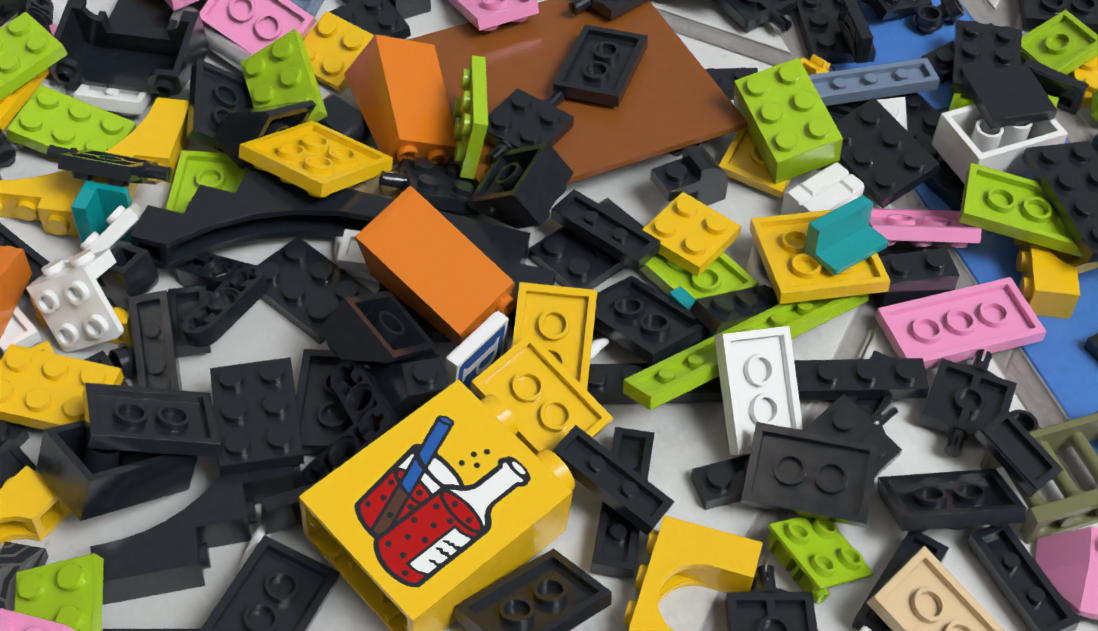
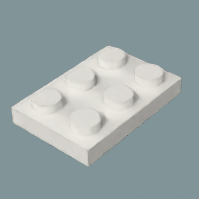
M790 326L714 335L730 455H742L751 452L756 422L803 430Z

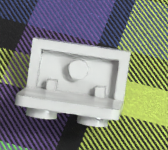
M91 249L76 254L66 263H64L62 258L54 260L42 267L41 271L43 274L26 287L58 344L65 352H72L117 339L124 332L122 324L96 280L116 263L110 249L94 254Z

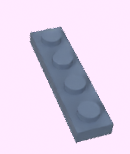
M928 58L809 75L825 106L937 90L940 81Z

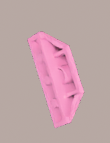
M1091 526L1038 538L1035 545L1034 560L1075 614L1098 620V528Z

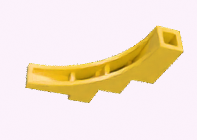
M157 97L148 115L135 130L113 148L105 152L157 161L160 166L171 167L172 176L170 181L166 183H173L181 151L187 150L191 140L187 138L189 101ZM67 170L33 178L0 180V217L41 221L44 233L79 237L71 205L86 180L72 178V171ZM94 176V180H87L107 184V178ZM150 178L147 179L148 181H153V182H165V181H162V180H156V179H150ZM130 183L129 187H124L129 190L131 200L137 188V183Z

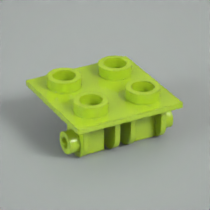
M803 516L771 523L767 526L771 531L766 538L769 542L768 549L780 561L785 571L793 570L790 577L794 581L800 580L797 583L803 592H812L813 599L817 604L824 602L831 593L827 588L874 575V572L864 562L862 555L840 533L835 522Z

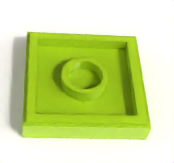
M1066 9L1023 35L1021 40V57L1023 59H1032L1066 75L1098 56V35Z

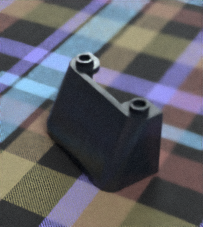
M68 0L54 34V37L64 46L68 55L48 69L54 78L63 84H85L170 97L179 94L191 77V66L196 59L199 58L203 61L206 59L209 43L199 12L183 10L179 23H177V20L170 19L167 29L110 22L106 11H99L98 15L89 11L86 8V0Z

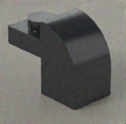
M701 146L683 148L681 159L651 169V181L668 202L677 198L682 192L707 206L726 198L728 187L727 174L709 152Z
M121 241L111 250L116 263L96 280L105 296L111 298L116 307L129 311L128 297L148 294L158 284L159 275L148 250Z

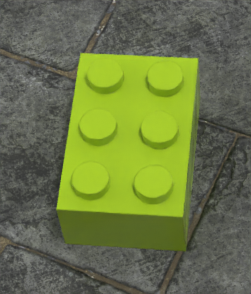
M799 57L734 81V105L748 122L747 130L775 184L840 161L843 137Z

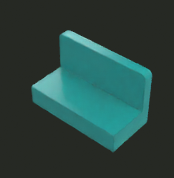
M85 181L71 205L81 244L95 231L101 235L110 226L105 220L120 205L125 209L132 205L127 188ZM134 227L120 241L130 242V234Z
M862 195L810 222L804 251L833 275H838L885 249L888 239L869 225L873 202Z

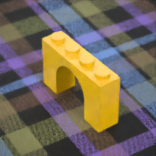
M664 515L660 530L653 529L649 535L645 553L651 555L649 565L641 564L639 567L634 589L641 591L638 601L629 600L623 625L629 626L628 631H674L664 621L658 605L666 595L682 587L701 586L724 593L750 592L763 542Z

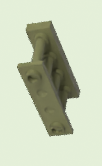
M1098 411L1091 415L1029 432L1063 468V471L1053 481L1064 498L1049 502L1048 500H1043L1038 492L1030 497L1006 471L1029 508L1025 522L1022 523L1019 530L1026 543H1033L1038 538L1073 531L1098 523V488L1087 492L1079 490L1055 454L1056 451L1073 447L1098 484V455L1089 443L1098 440ZM986 449L979 467L981 469H997L1002 467Z

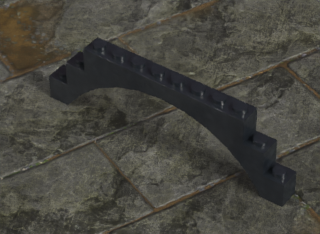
M250 165L236 193L200 184L184 214L147 205L130 234L131 245L148 250L157 268L170 270L214 250L253 240L296 235L343 237L345 229L363 230L394 199L349 188L339 190L324 198L313 197L306 190L294 184L284 183L280 180V177L267 171L258 170L253 165ZM439 211L514 281L517 294L520 282L554 286L556 272L525 264L531 233ZM517 305L513 312L508 316V322L513 328V330L515 325Z

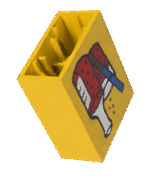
M458 379L301 494L299 502L304 536L330 565L340 572V576L390 631H444L456 621L455 606L521 568L566 531L573 494L572 490L575 487V482L566 464L555 453L548 449H543L535 455L516 436L518 433L517 422L511 411L499 398L488 394L479 400Z

